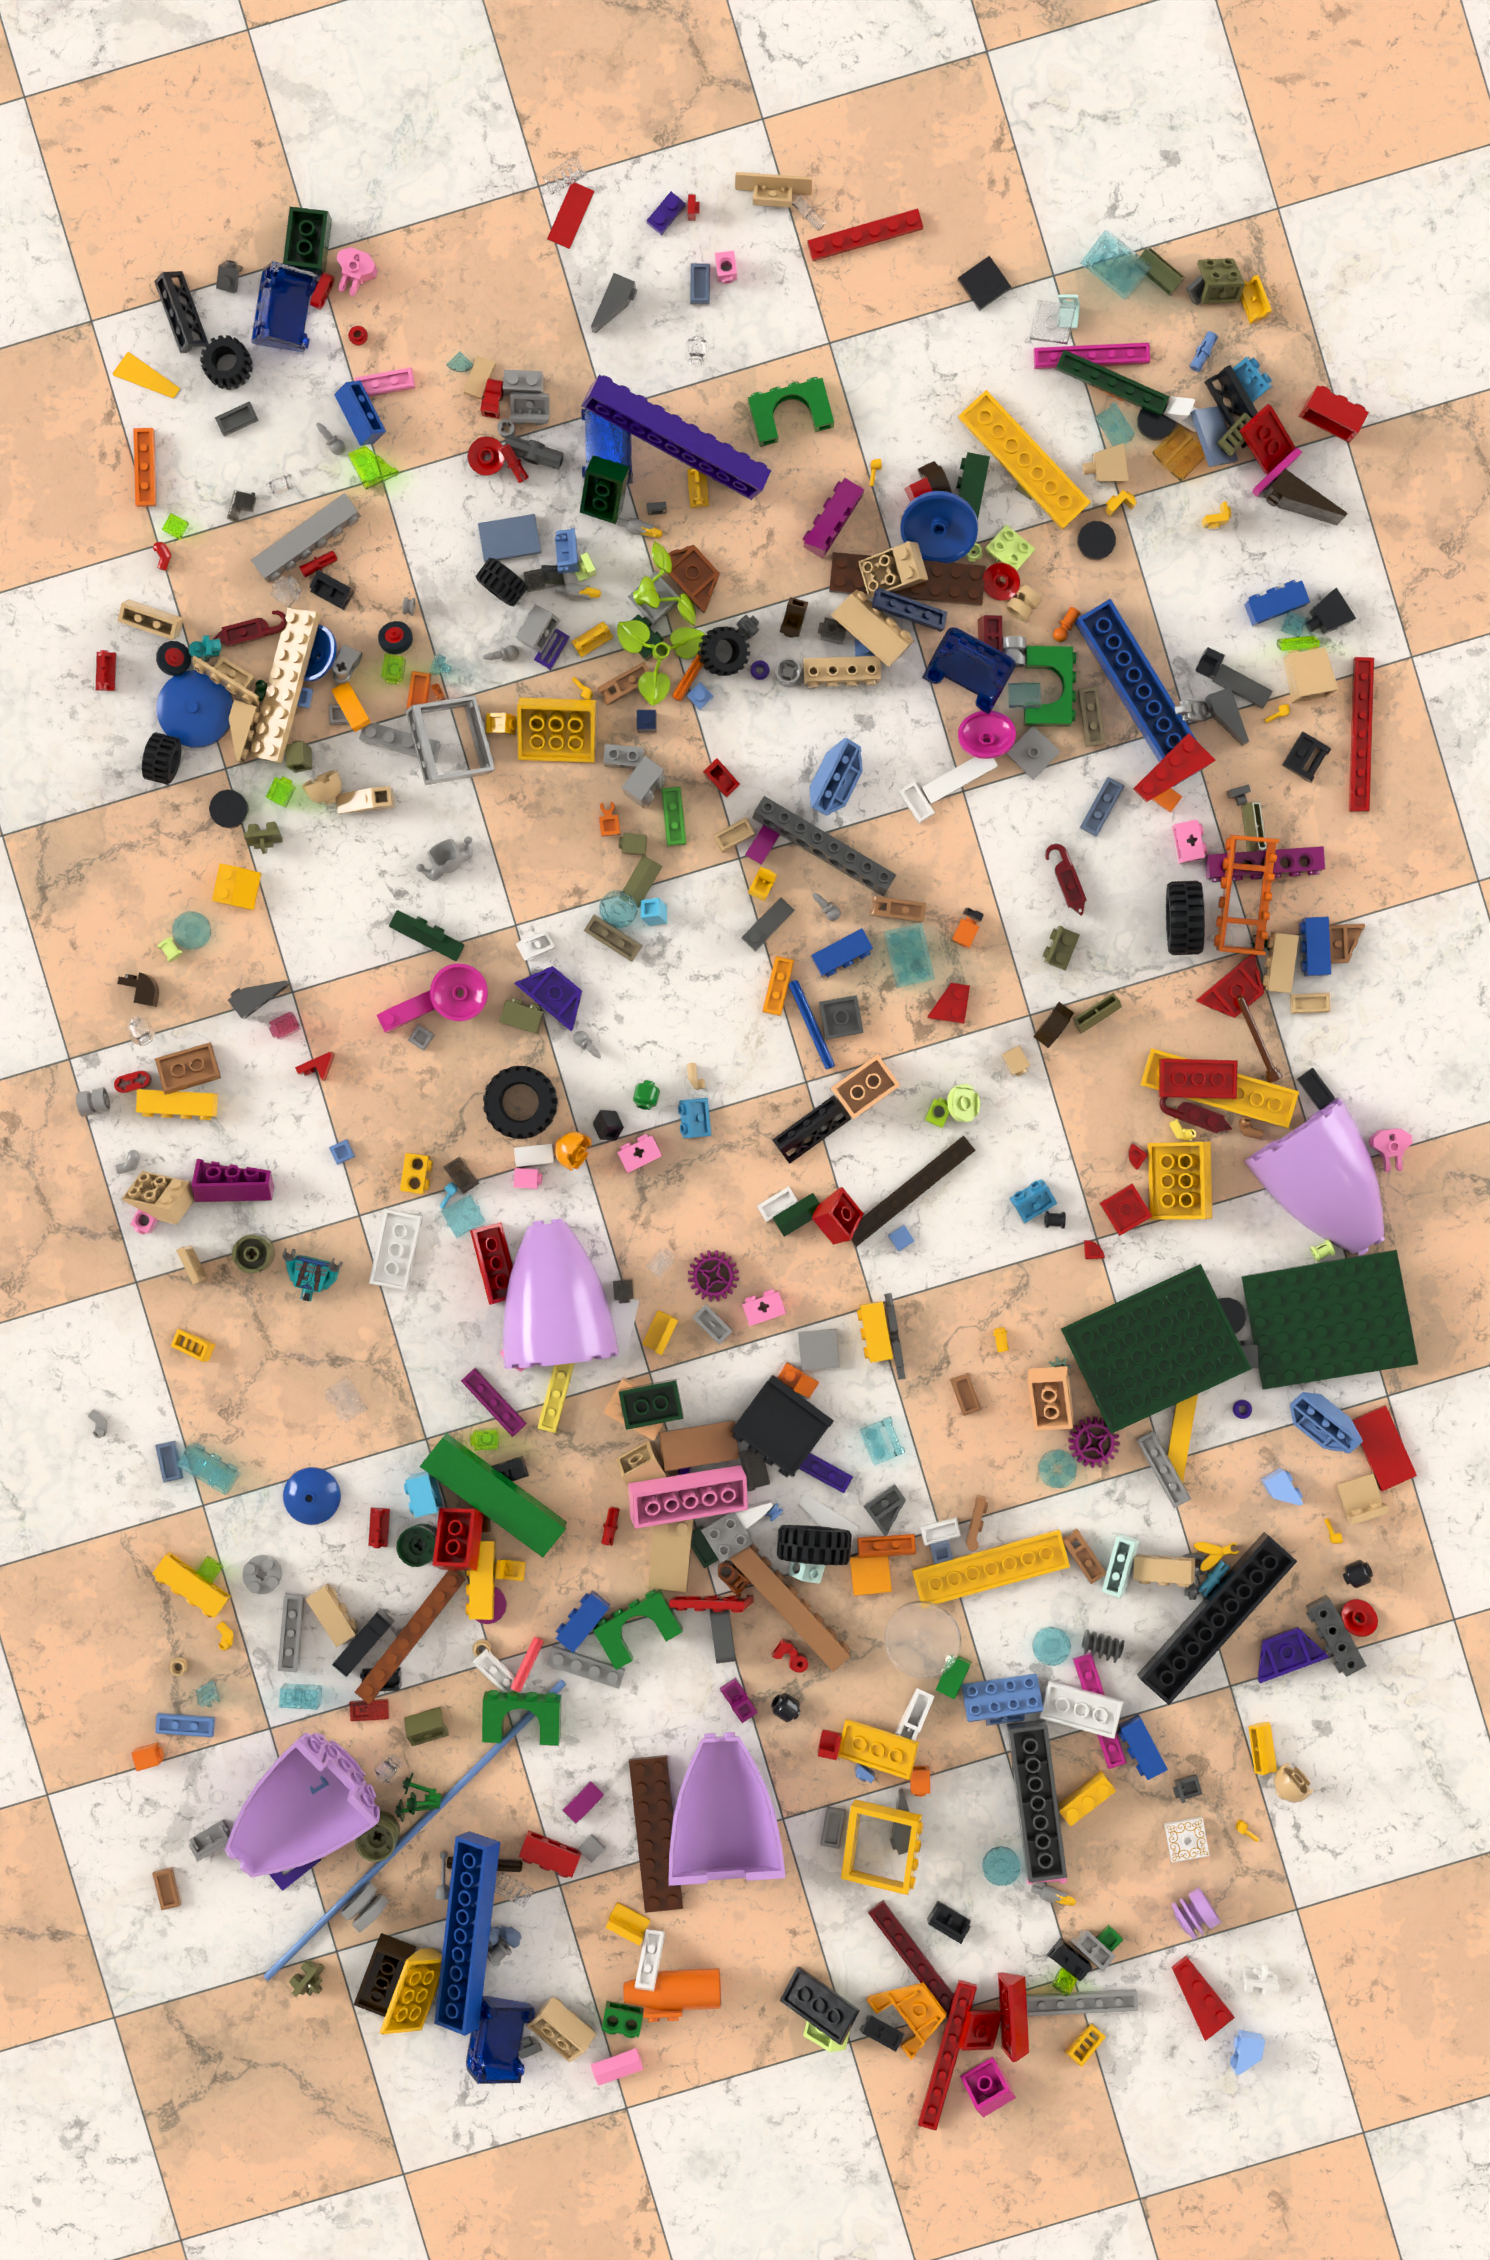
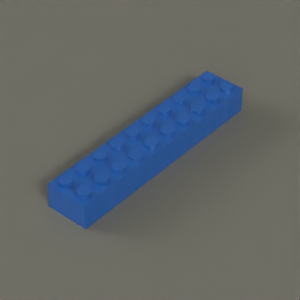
M1111 598L1077 618L1075 625L1157 760L1160 762L1188 733L1196 740L1187 723L1183 721L1182 715L1175 713L1176 705Z
M471 1831L455 1837L434 2024L464 2036L479 2029L500 1841Z

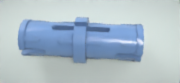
M1208 331L1201 345L1197 347V353L1189 365L1192 370L1200 372L1204 362L1210 357L1212 347L1218 339L1215 333Z

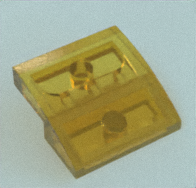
M1180 425L1152 452L1156 459L1181 482L1205 458L1202 446L1194 440L1193 435Z

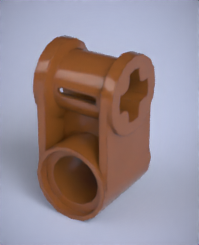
M725 1560L719 1563L717 1568L718 1577L740 1597L742 1595L741 1592L752 1583L732 1562ZM729 1567L731 1569L730 1574H722V1568Z

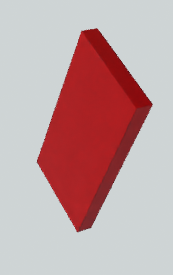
M1159 1059V1097L1237 1099L1238 1060Z
M1386 1405L1352 1419L1363 1440L1360 1445L1381 1491L1417 1476Z

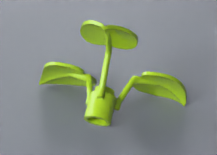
M654 541L652 558L660 572L652 580L648 576L642 578L638 590L633 592L634 600L639 606L646 603L654 609L659 607L660 602L677 601L678 610L683 618L692 626H695V607L688 595L683 593L680 595V598H659L656 592L654 582L664 572L667 574L671 573L672 562L666 549L660 543Z
M631 620L618 623V639L626 651L636 654L644 646L653 649V657L657 659L654 673L645 672L638 681V689L650 705L654 706L660 703L670 689L668 675L658 673L662 660L673 649H675L676 655L680 658H693L701 648L698 645L703 641L701 639L702 636L705 635L702 631L695 628L681 627L674 630L670 635V642L673 646H668L664 642L654 645L645 643L650 638V631L643 622Z

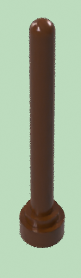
M1238 996L1237 1002L1267 1068L1266 1078L1269 1083L1275 1082L1283 1077L1280 1069L1274 1067L1244 997Z

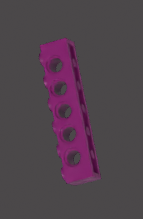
M1324 846L1275 850V854H1277V860L1274 862L1273 867L1275 878L1281 877V874H1289V877L1301 876L1300 873L1308 872V875H1319L1320 871L1325 870ZM1266 850L1236 852L1234 863L1242 864L1243 861H1246L1251 865H1261V861L1265 860ZM1228 853L1208 854L1205 856L1206 879H1212V882H1221L1222 877H1225V871L1222 868L1223 860L1227 858ZM1301 857L1307 860L1306 867L1300 865L1299 859ZM1282 858L1288 861L1287 868L1281 867L1280 860ZM1233 869L1232 881L1243 880V877L1250 876L1251 880L1262 879L1263 872Z

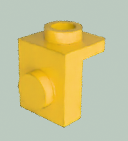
M1122 490L1117 497L1113 495L1106 502L1108 506L1105 512L1111 516L1122 503L1132 510L1137 504L1135 497L1130 492Z
M1227 501L1221 503L1219 514L1204 516L1202 519L1203 528L1217 529L1220 528V525H1226L1229 518H1231L1230 506L1227 507Z
M760 867L748 890V894L765 902L777 874L773 873L770 869Z
M507 1559L497 1560L494 1567L495 1579L524 1581L526 1562Z

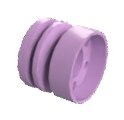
M1199 1887L1188 1893L1191 1903L1188 1904L1183 1898L1179 1899L1183 1905L1182 1909H1180L1176 1902L1171 1904L1177 1921L1193 1940L1198 1938L1194 1931L1195 1928L1198 1929L1201 1935L1204 1934L1201 1926L1203 1923L1210 1929L1221 1923L1213 1907Z

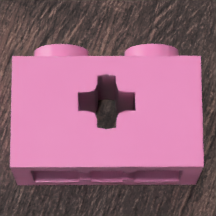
M1198 820L1173 825L1179 864L1205 858L1207 847L1205 843H1202V824H1199ZM1189 838L1195 841L1192 846L1191 843H1187Z
M645 1134L637 1138V1143L631 1145L629 1142L620 1147L621 1151L617 1153L627 1173L663 1156L653 1135L648 1137ZM637 1147L645 1151L642 1153V1158L634 1155Z
M774 1289L763 1292L764 1296L756 1298V1295L745 1298L746 1302L742 1303L749 1326L786 1314L779 1291L775 1292ZM760 1302L769 1304L767 1311L758 1309Z

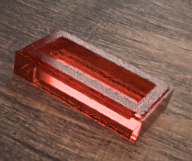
M374 1699L371 1704L364 1700L349 1702L350 1721L385 1720L390 1718L388 1699Z

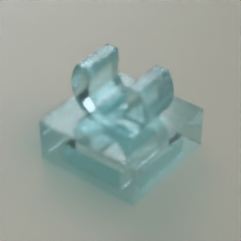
M1288 612L1281 631L1299 638L1307 618Z
M437 654L428 673L435 676L439 675L440 671L449 674L452 666L444 663L445 656Z
M210 1681L196 1691L197 1702L201 1707L205 1705L209 1708L212 1707L211 1701L214 1699L220 1702V1696L213 1681Z

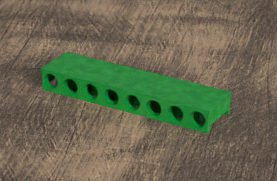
M448 1433L443 1435L438 1444L420 1465V1468L542 1558L566 1530L567 1522L502 1473L493 1469L491 1465Z

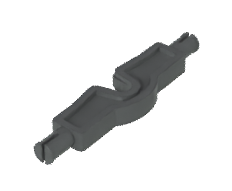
M887 1293L884 1296L898 1380L906 1379L892 1293Z

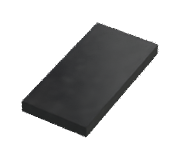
M800 1966L796 1968L780 1999L783 2004L839 2045H843L860 2012L857 2007Z

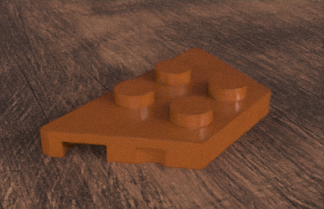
M695 545L671 551L668 554L672 562V571L668 575L704 614L720 573Z

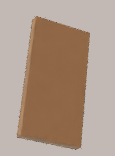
M731 1420L659 1432L664 1471L739 1459L737 1440L732 1437L733 1433L730 1431L735 1425V1421Z

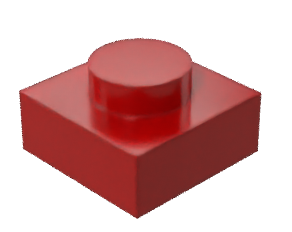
M688 194V220L696 221V214L700 212V202H696V194Z

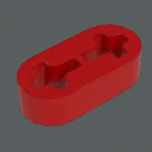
M326 272L322 274L311 297L310 306L319 310L323 308L334 284L335 277Z
M136 1071L117 1077L114 1081V1088L120 1093L132 1092L148 1087L151 1084L152 1078L146 1071ZM140 1074L146 1076L144 1084L142 1082L135 1083V1080L140 1078ZM122 1079L125 1082L131 1081V1084L125 1086V1090L119 1086L122 1083Z

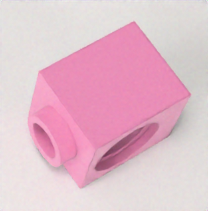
M734 251L715 253L718 282L729 284L737 280ZM728 265L731 267V270L725 272L721 268Z
M515 1168V1188L538 1189V1185H542V1173H539V1169Z
M138 1209L130 1225L135 1227L134 1230L144 1235L145 1233H152L158 1219ZM144 1215L148 1216L149 1218L148 1225H144L142 1223V1217Z

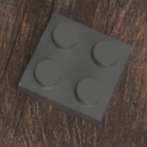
M857 995L819 1002L826 1040L864 1033Z

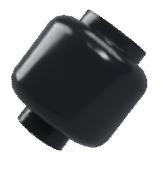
M1357 1560L1345 1566L1343 1578L1347 1585L1351 1584L1354 1588H1359L1371 1582L1373 1572L1368 1562L1364 1563L1362 1560Z
M787 1693L778 1694L773 1699L771 1707L775 1716L785 1722L798 1718L800 1715V1703L797 1699Z

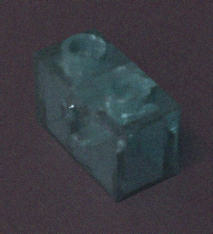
M284 1683L280 1688L279 1708L318 1710L321 1705L322 1685Z

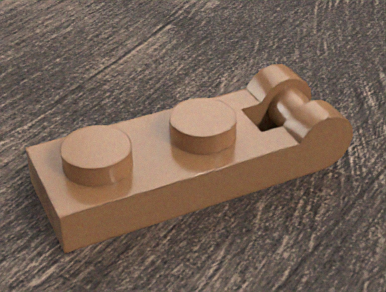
M645 662L598 687L600 694L603 693L604 701L607 705L638 689L639 678L645 672H650ZM612 687H615L617 691L614 694H611L609 690Z
M880 896L872 897L874 904L873 909L870 911L871 916L924 922L926 903ZM881 903L887 904L886 911L880 910Z
M981 1495L976 1496L966 1538V1545L970 1551H976L979 1547L976 1539L978 1532H981L983 1528L982 1514H986L988 1508L986 1498Z
M1076 1528L1072 1531L1071 1535L1068 1537L1064 1536L1062 1539L1090 1584H1093L1107 1573ZM1078 1540L1080 1544L1074 1548L1071 1543Z

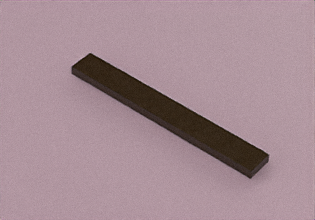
M965 1136L958 1139L862 1217L851 1239L856 1247L976 1151Z

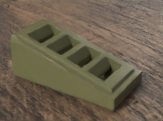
M1244 413L1217 442L1230 457L1245 442L1239 430L1252 419L1247 413ZM1227 438L1234 445V447H1232L1225 439Z

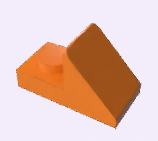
M786 1362L777 1377L787 1386L791 1387L793 1391L807 1398L811 1397L819 1384V1381Z

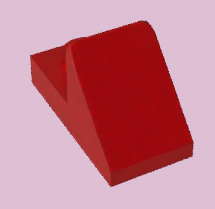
M718 758L703 771L706 778L725 797H728L740 785Z
M328 1052L295 1067L299 1075L304 1074V1076L315 1073L314 1069L317 1068L322 1081H325L335 1055L333 1052Z

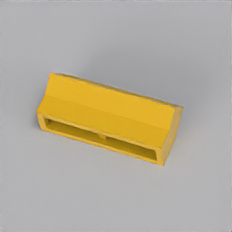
M1262 1722L1248 1726L1255 1774L1266 1775L1277 1772L1271 1724L1269 1722Z

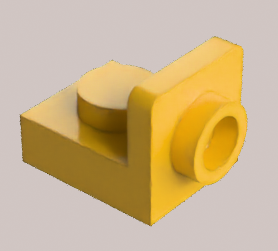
M486 713L485 733L515 735L517 727L515 715L508 713Z

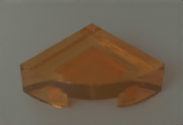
M433 684L431 688L437 700H446L439 684Z

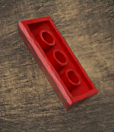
M502 1222L470 1230L489 1305L505 1301L510 1274L513 1268Z
M1000 1972L998 1973L999 2009L1002 2013L1000 2021L1001 2047L1012 2062H1017L1029 2053L1025 1976Z

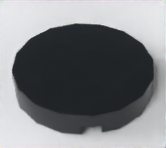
M1143 408L1137 417V427L1140 433L1151 440H1162L1168 437L1176 424V421L1165 416L1163 413L1161 416H1158Z
M1092 521L1081 528L1077 537V545L1084 557L1090 560H1101L1112 553L1116 545V536L1109 524L1102 521Z
M228 789L214 795L209 807L210 815L214 822L221 827L230 829L241 825L245 821L249 810L243 795Z
M1229 1297L1219 1298L1218 1300L1234 1333H1238L1246 1321L1245 1309L1235 1299Z

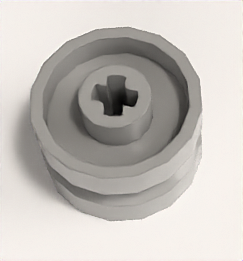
M370 1881L340 1912L346 1920H351L357 1915L352 1926L359 1933L381 1914L390 1901L383 1894H378L374 1897L377 1888Z

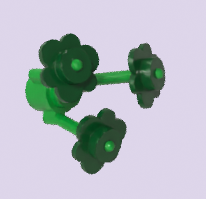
M414 1773L411 1774L410 1778L406 1777L405 1781H403V1788L406 1789L405 1795L408 1792L409 1786L428 1792L429 1795L425 1794L424 1801H416V1795L414 1792H411L410 1798H407V1808H404L403 1801L400 1799L395 1813L397 1817L401 1818V1822L405 1819L404 1813L409 1812L414 1815L415 1811L440 1809L441 1793H436V1789L412 1783L411 1780Z

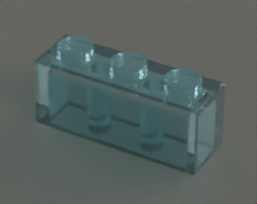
M192 1443L188 1445L176 1465L222 1494H228L241 1474L237 1471L238 1468L231 1463H224L217 1454L206 1452V1448L201 1444Z

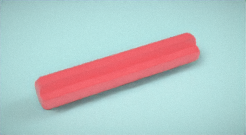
M538 1637L533 1638L513 1680L512 1690L521 1692L544 1643L542 1639Z

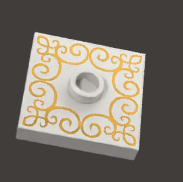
M1202 1816L1164 1823L1171 1862L1209 1856Z

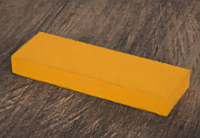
M349 682L331 689L354 732L371 723Z
M775 956L762 1012L781 1016L794 960Z

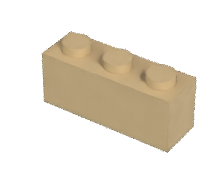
M130 599L121 603L118 622L170 640L179 637L184 619Z
M1271 932V936L1268 937L1267 941L1269 955L1265 958L1267 970L1266 975H1263L1262 979L1264 990L1291 993L1298 935Z
M1137 1554L1134 1556L1133 1580H1139L1140 1584H1151L1152 1581L1158 1582V1585L1162 1586L1177 1583L1178 1587H1189V1585L1195 1582V1558Z
M327 1583L310 1594L305 1600L337 1648L354 1637L359 1632V1626L355 1619H351L347 1614L348 1609L346 1605L338 1600V1593L333 1586L330 1587Z

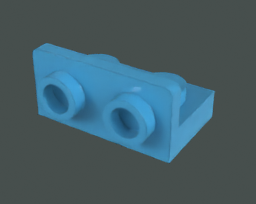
M1245 357L1233 370L1253 403L1273 387L1270 384L1272 379L1266 372L1263 374L1260 371V364L1254 357L1252 359Z
M708 1098L680 1100L678 1113L681 1116L680 1132L682 1137L711 1136Z
M1042 1179L1034 1181L1029 1187L1016 1192L1009 1198L1024 1223L1057 1204L1049 1187Z

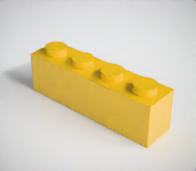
M137 1089L136 1112L142 1113L144 1117H154V1113L161 1114L162 1118H173V1114L180 1115L181 1119H192V1115L199 1116V1120H211V1116H217L218 1094L177 1091L165 1095L164 1091Z
M481 1541L477 1571H466L467 1576H470V1584H466V1595H469V1603H466L465 1609L469 1619H494L496 1541Z
M170 1552L163 1557L152 1573L159 1583L167 1584L171 1587L170 1590L176 1595L181 1594L186 1598L187 1603L202 1609V1613L209 1618L218 1616L231 1598V1595Z

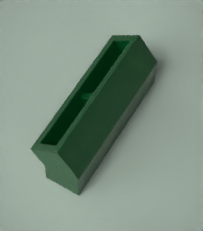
M811 1193L772 1218L785 1237L813 1220L812 1216L820 1203L814 1193Z

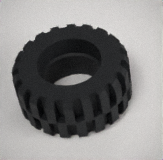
M1171 881L1167 884L1168 952L1172 955H1198L1204 950V895L1202 883L1199 881Z
M512 1066L503 1069L492 1077L491 1082L485 1088L483 1109L487 1115L486 1118L496 1131H499L506 1137L526 1139L537 1136L551 1125L557 1113L558 1098L555 1087H553L551 1080L544 1073L534 1068ZM517 1084L531 1087L536 1092L539 1101L535 1114L529 1119L522 1121L509 1117L503 1108L504 1094L510 1087Z
M781 1525L778 1529L777 1556L780 1560L796 1563L847 1565L850 1561L852 1534L849 1530L839 1528Z

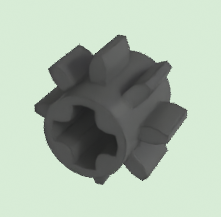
M745 615L736 624L739 627L737 630H740L742 632L741 635L747 636L748 639L752 638L760 630L757 627L759 621L754 616L749 618Z

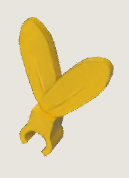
M1206 1542L1195 1543L1193 1546L1197 1551L1211 1554L1201 1563L1200 1570L1207 1571L1211 1569L1222 1556L1236 1555L1239 1551L1232 1552L1230 1547L1235 1546L1237 1543H1231L1222 1548Z

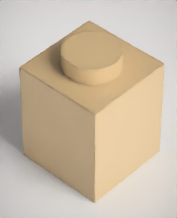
M1020 1045L1001 1055L1011 1075L1016 1074L1020 1076L1028 1072L1026 1068L1030 1064Z

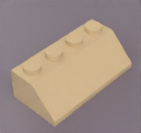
M856 590L845 599L831 616L889 667L902 657L914 640L911 638L910 633L902 630L893 618L887 617L882 611L872 608L873 603L868 600V596L865 593Z

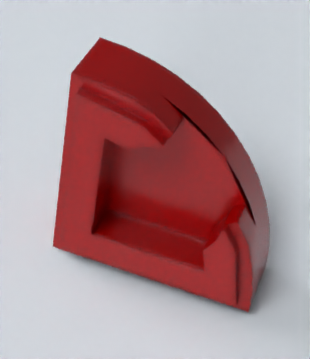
M1132 1143L1129 1148L1128 1157L1131 1165L1138 1170L1148 1154Z
M1084 1240L1085 1259L1105 1258L1104 1252L1099 1245L1092 1241Z

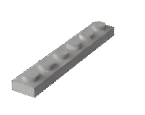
M1136 1989L1026 1995L1027 2016L1138 2011Z

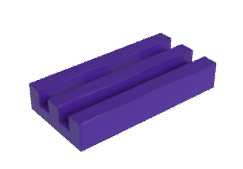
M556 628L542 653H537L534 661L551 670L569 641L570 636ZM557 633L558 635L555 641L553 642L544 659L541 660L540 658L543 655L545 649L547 648L554 634ZM561 637H564L559 648L557 649L556 653L554 654L553 658L548 664L547 661L553 653L554 649L556 648L558 642L560 641Z

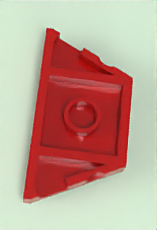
M1250 954L1197 998L1196 1002L1236 1018L1242 1013L1237 1002L1238 996H1243L1249 1007L1264 994L1260 972L1256 964V955Z

